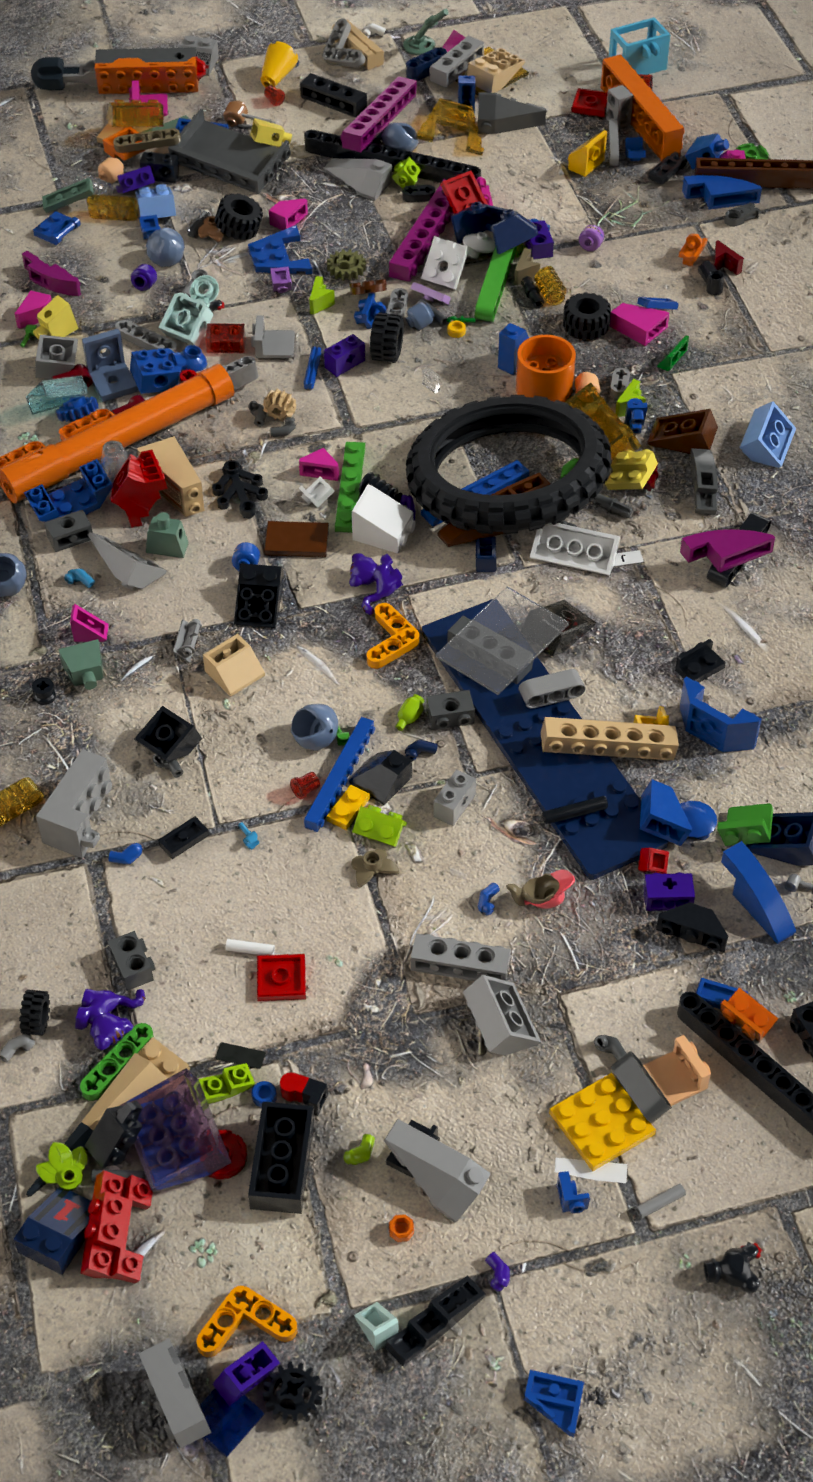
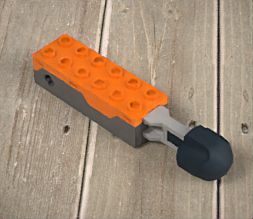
M196 47L96 49L95 60H89L85 64H64L63 59L59 57H45L38 59L31 68V78L40 89L63 90L65 83H87L90 86H98L99 94H129V88H132V81L139 80L140 93L198 92L199 80L206 75V63L197 57Z

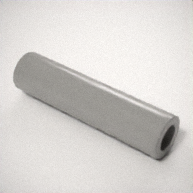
M677 1184L636 1206L635 1211L639 1218L642 1219L685 1196V1189L681 1184Z

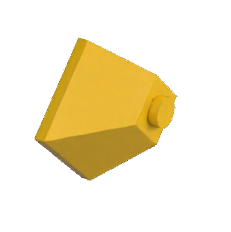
M607 131L600 132L571 152L568 156V169L586 177L604 162Z

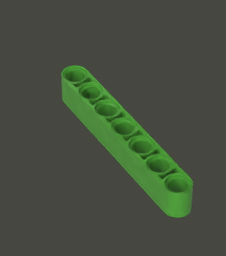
M495 246L474 314L476 320L494 321L517 246L501 254H497Z

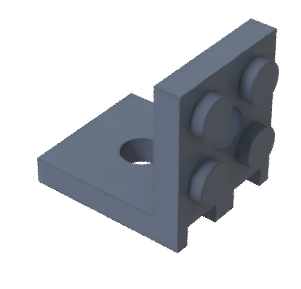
M119 329L82 339L86 368L92 377V384L102 402L138 392L135 380L125 364ZM107 348L106 352L100 353L102 349Z

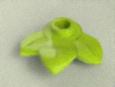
M53 1142L49 1149V1161L36 1165V1171L44 1182L58 1184L64 1190H74L82 1182V1171L88 1162L87 1153L82 1146L71 1152L65 1144ZM67 1173L74 1174L72 1180H66L64 1177Z

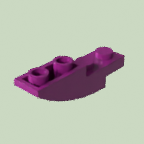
M28 250L22 253L24 268L28 270L31 281L60 294L81 295L80 281L77 277L68 273L66 269L61 268L57 264L49 266Z

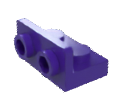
M145 166L118 175L117 178L120 185L115 187L117 193H125L155 183L151 167Z

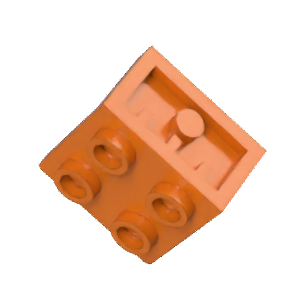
M740 987L728 1001L723 1000L721 1002L722 1016L733 1025L736 1023L743 1029L741 1032L752 1041L756 1039L760 1043L778 1021L775 1015Z

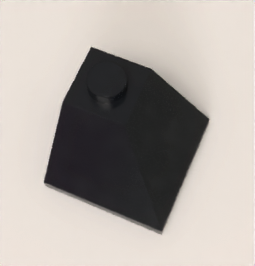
M396 750L378 752L349 780V783L369 793L370 797L385 805L412 778V760Z

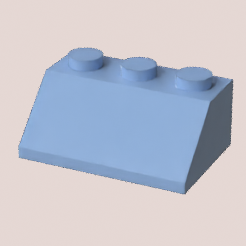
M772 401L754 410L740 449L753 462L777 468L782 467L796 427Z

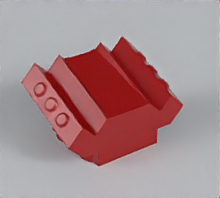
M152 449L142 451L138 457L132 454L129 455L113 479L110 500L126 512L131 528L143 526L140 518L149 516L152 506L158 499H161L159 491L168 489L164 473H162L159 461L156 459Z

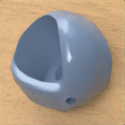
M406 123L388 124L381 136L385 146L411 152L416 149L419 142L415 130Z
M162 228L154 231L149 236L146 242V252L154 264L168 267L179 263L182 259L185 248L184 240L177 231L171 228Z
M0 553V597L16 595L23 588L27 578L25 566L15 555Z
M325 704L306 705L296 711L292 719L291 733L301 747L313 751L321 750L329 746L337 735L339 726L337 715L331 707Z

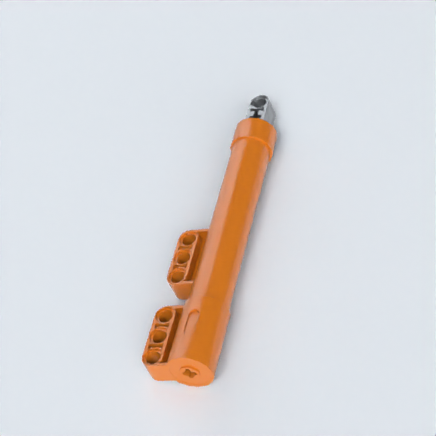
M245 356L224 367L220 364H215L197 373L195 377L116 415L108 409H99L60 428L61 441L54 445L49 444L45 446L39 441H34L1 456L0 487L9 500L16 504L26 499L24 492L42 484L46 489L67 479L70 474L80 470L79 467L95 459L99 461L209 406H215L233 397L234 390L258 378L255 358Z

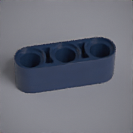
M441 47L435 48L406 62V78L419 81L430 76V66L444 56L447 50Z

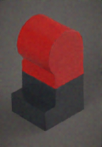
M293 1072L284 1074L280 1079V1090L283 1099L313 1106L314 1115H319L328 1096V1086L326 1083Z

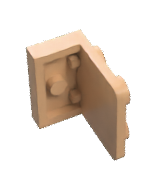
M685 1035L675 1038L672 1052L643 1065L671 1106L708 1088L711 1070L705 1061L702 1062L695 1045L689 1042Z

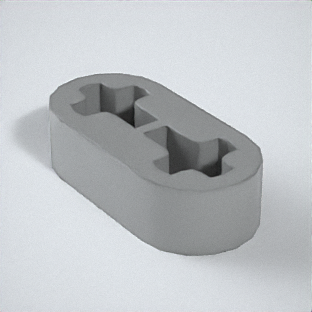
M617 368L613 371L610 395L613 398L619 399L628 387L630 380L629 370Z

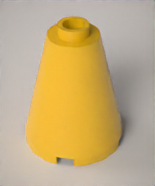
M280 41L269 44L260 78L265 88H274L297 65L298 55L293 53L291 46Z

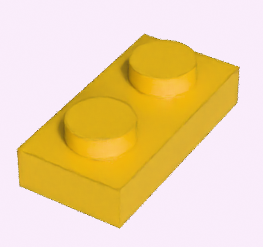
M350 785L328 813L327 822L347 830L357 817L360 807H364L370 800V794Z

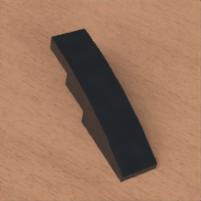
M467 1275L431 1300L427 1309L409 1320L406 1328L387 1340L385 1348L402 1367L449 1331L486 1294Z

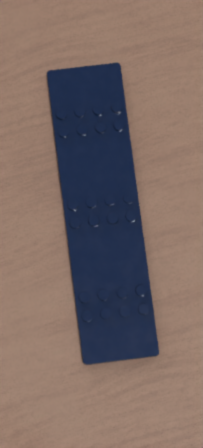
M491 599L422 626L423 637L459 690H470L476 715L542 812L600 796L606 797L608 801L607 809L551 823L588 879H597L638 861L641 848L663 850L668 847L669 841L640 830L641 800L609 756L543 752L541 729L545 717L582 718L569 700L532 709L526 706L520 694L519 685L528 679L548 675L549 672L497 600ZM462 616H465L533 654L532 670L518 684L506 680L498 673L488 670L484 665L469 659L463 653L453 650L447 645L448 630Z

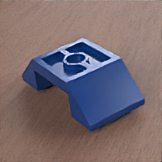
M98 459L79 467L82 479L48 494L41 484L24 492L39 521L47 522L82 509L86 515L100 509L112 490L113 484Z
M686 676L683 681L679 706L685 731L721 752L753 750L756 747L761 718L743 708L733 719L725 713L719 712L707 703L702 702L705 687Z

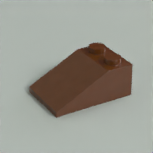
M711 409L659 417L655 420L647 443L651 446L691 454V448L710 450L718 425Z

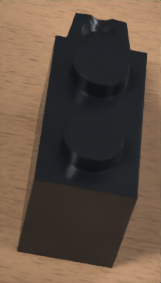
M138 1101L107 1108L85 1144L87 1150L102 1168L121 1164L125 1160L129 1148L137 1140V1135L143 1127L137 1120L143 1109Z

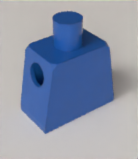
M458 76V113L475 114V76ZM464 100L470 101L469 103H463Z
M718 133L697 137L685 154L692 170L695 169L696 158H719L724 150L729 149V141L727 139L722 140Z

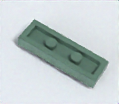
M86 178L42 196L43 209L46 214L93 195L91 179Z

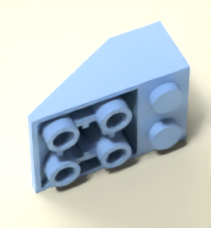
M166 184L156 185V188L152 189L144 186L135 191L140 217L157 215V218L176 216L174 196L170 187H166Z

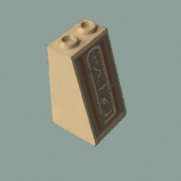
M175 436L137 448L138 456L142 451L152 449L156 459H158L168 489L159 491L164 499L185 517L205 511L202 483Z

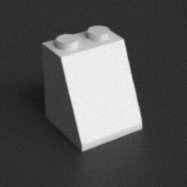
M369 484L352 510V537L354 541L397 554L401 547L406 545L409 533H412L415 528V521H413V512Z

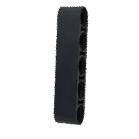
M752 512L739 530L767 533L771 526V520ZM745 563L720 573L712 564L707 574V580L726 588Z

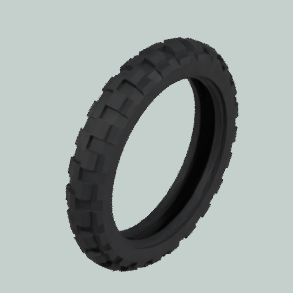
M511 395V397L500 398V396L488 397L484 401L478 402L475 400L466 403L460 409L454 408L444 413L441 419L436 418L418 435L411 446L406 459V477L410 492L416 498V501L435 518L446 524L451 523L456 528L467 531L476 529L479 533L493 534V532H503L504 534H515L519 530L528 529L529 531L542 529L549 523L554 525L568 518L570 514L575 515L587 506L599 494L603 484L608 480L612 464L611 447L608 438L604 435V431L587 414L578 408H572L567 403L559 400L553 402L547 399V397L534 396L533 398L524 397V395ZM507 432H528L550 436L569 445L579 456V460L573 469L560 480L534 491L513 495H485L465 491L447 482L438 472L443 460L458 447L484 436Z

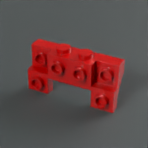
M105 1170L96 1175L93 1198L88 1208L90 1213L89 1223L84 1232L86 1241L81 1274L93 1278L123 1280L133 1284L140 1281L144 1256L125 1249L132 1206L144 1210L151 1207L153 1182L134 1175L124 1178Z

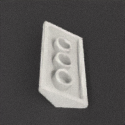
M549 523L542 529L537 530L530 559L610 576L616 559L620 536L560 523L554 525Z

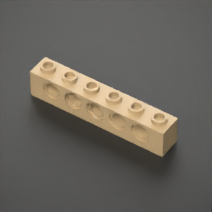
M545 717L541 729L543 752L674 761L679 747L676 726Z

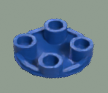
M700 801L682 802L681 807L692 827L688 837L706 840L717 826L715 811L709 805Z

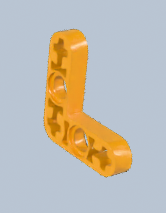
M380 603L375 607L376 621L391 635L390 638L367 651L368 666L379 669L419 645V632L389 603ZM394 623H400L402 627L393 628L391 625ZM394 645L397 646L398 649L395 651H391L388 649V647Z
M237 1286L230 1291L198 1334L196 1340L197 1348L202 1356H216L244 1318L278 1341L289 1342L297 1335V1322L292 1315L246 1286ZM244 1295L246 1296V1302L252 1305L250 1312H248L249 1305L241 1301L237 1304V1296L239 1298H242ZM267 1308L271 1314L267 1319L260 1320L255 1315L257 1310ZM221 1316H231L233 1318L232 1324L228 1327H221L218 1324ZM276 1316L277 1322L282 1326H286L289 1323L290 1331L285 1330L283 1333L281 1332L279 1324L274 1322ZM212 1328H214L217 1332L213 1339L214 1346L208 1345L205 1348L204 1340L210 1341L212 1339V1337L214 1336V1330Z

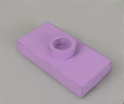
M416 282L412 283L411 289L424 294V299L432 302L436 299L449 304L451 299L449 296Z

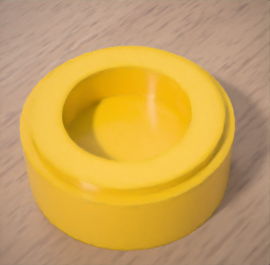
M452 321L447 325V333L453 338L463 337L466 333V325L461 321Z

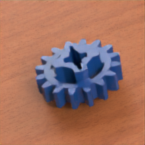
M85 396L73 397L63 403V406L56 410V414L61 422L65 420L66 422H74L89 415L91 412H95V409H98V403L93 396L89 398Z

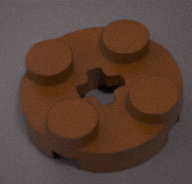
M386 279L375 280V284L374 280L361 282L362 285H360V282L349 284L351 295L387 290Z

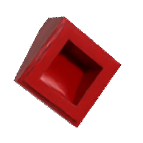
M641 848L638 870L667 874L669 851Z

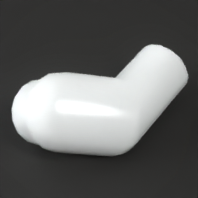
M371 23L362 29V33L368 38L375 33L383 36L386 29Z

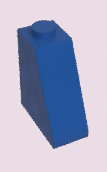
M509 323L499 333L498 368L514 375L517 372L518 348L529 337L525 329Z
M651 779L641 795L640 830L682 846L691 833L692 827L673 788Z

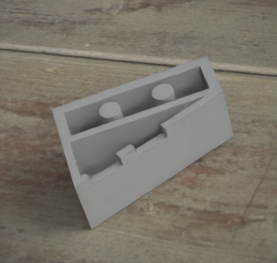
M168 1338L138 1353L149 1377L145 1380L151 1395L156 1394L158 1401L154 1402L161 1418L166 1417L168 1421L164 1428L170 1441L176 1439L181 1449L210 1434V1428L170 1339Z

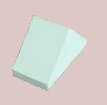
M378 1302L354 1315L375 1351L384 1347L387 1340L399 1333L397 1318Z

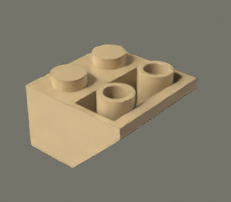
M239 634L234 635L203 654L205 672L230 697L265 676V672L251 646Z

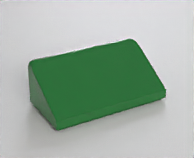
M689 336L683 337L659 362L657 367L670 371L687 352Z

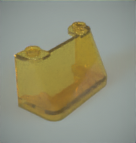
M591 382L565 402L572 406V408H578L587 414L604 431V435L608 438L611 447V461L614 460L618 452L626 450L636 452L641 448L630 427L618 418L607 405L604 398L598 394L597 389Z

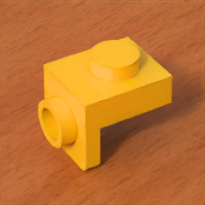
M659 706L656 717L635 715L633 723L669 725V715L666 714L664 706Z

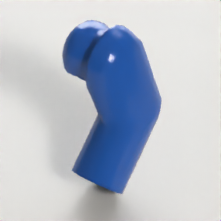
M133 843L122 852L110 851L109 862L131 864L142 854V846L139 843Z

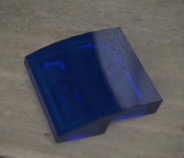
M214 1388L200 1404L211 1431L210 1434L201 1439L227 1458L265 1413L245 1395L229 1406Z

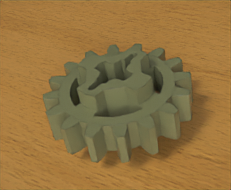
M342 249L341 252L335 251V255L330 254V258L327 259V272H330V276L335 275V279L340 277L342 281L345 278L351 281L353 277L358 279V275L363 276V271H366V258H363V254L358 255V251L353 253L351 249L348 252Z

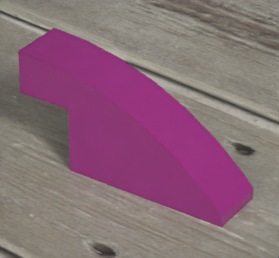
M739 529L706 531L683 537L680 553L688 563L707 557L720 573L772 553L775 537L768 533Z

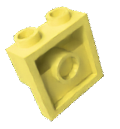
M648 449L638 452L632 450L618 452L611 464L613 472L605 483L607 489H643L658 465L654 452Z

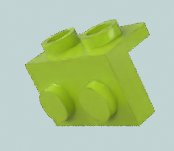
M368 805V808L361 806L352 832L396 847L402 828L407 825V822L401 820L403 816L391 811L389 815L380 813L381 808L373 805Z

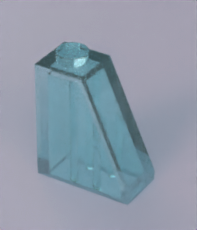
M82 376L41 381L26 396L32 415L63 406V403L67 402L70 398L86 396L88 394L87 385L84 383Z

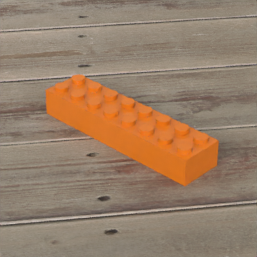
M621 54L603 59L601 89L603 92H608V89L620 85L626 87L633 94L631 125L661 161L673 152L679 153L680 157L681 149L683 148V125L678 122L667 106L660 101L659 97L654 94L652 89L648 87Z

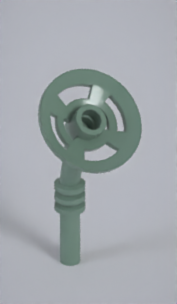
M443 9L435 16L432 15L426 19L416 35L404 40V50L413 55H421L435 49V41L424 34L428 29L437 25L439 20L449 14L448 10ZM427 43H430V44H431V45H430L429 47H427V48L424 47V46L427 45Z

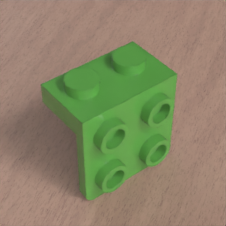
M767 803L729 808L727 821L718 822L717 828L724 845L733 846L741 841L744 844L770 842L773 806Z

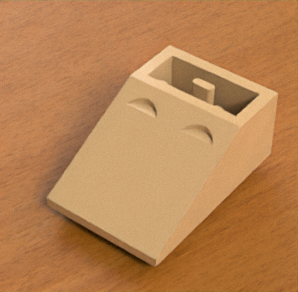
M498 48L469 62L467 76H475L476 87L488 93H495L503 89L525 64V60L519 58L518 55L507 52L506 49Z

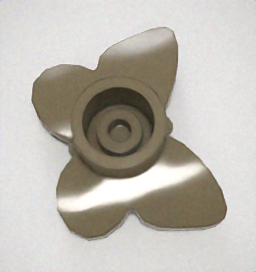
M383 849L368 851L364 856H356L351 862L352 868L356 870V882L359 888L368 883L374 874H399L398 866L391 859H387V852Z

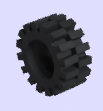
M28 989L25 991L21 1002V1016L19 1017L21 1022L19 1026L22 1034L44 1035L48 1025L47 1021H49L48 1013L50 1012V996L48 991Z

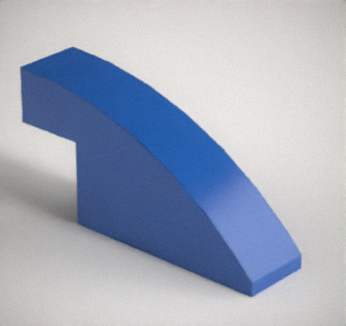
M714 175L684 176L682 188L686 199L703 197L709 210L741 206L748 203H760L762 191L761 186L754 183Z
M741 841L723 851L721 863L736 878L732 895L777 944L795 934L796 928L778 890L747 846Z

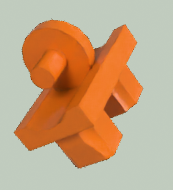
M694 233L688 235L685 244L679 252V257L683 258L682 264L691 267L694 265L707 244V238L701 239L699 234Z

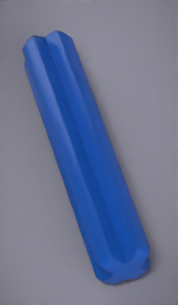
M314 346L311 348L303 383L306 390L314 388L321 358L320 347L316 348Z

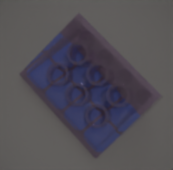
M187 1068L127 1101H138L143 1107L137 1119L143 1127L138 1133L134 1144L153 1192L211 1175L231 1163L200 1082Z

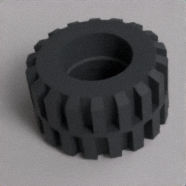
M231 193L221 198L215 216V224L221 230L220 232L236 240H249L251 237L254 238L258 232L263 217V210L260 204L255 202L253 198L239 193Z
M584 292L583 294L578 293L576 296L572 295L564 304V330L576 339L594 340V338H601V335H605L606 331L609 330L611 305L606 298L596 295V293Z
M379 312L375 316L370 336V355L372 360L390 363L397 362L401 353L404 335V322L401 315Z

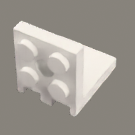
M434 236L421 279L456 290L466 257L478 260L480 253L466 245ZM442 262L448 263L446 271L440 270Z

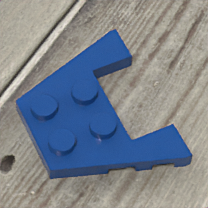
M297 225L248 244V251L255 272L271 273V268L289 267L290 274H297V271H305V274H312L309 258L290 261L284 243L300 241Z

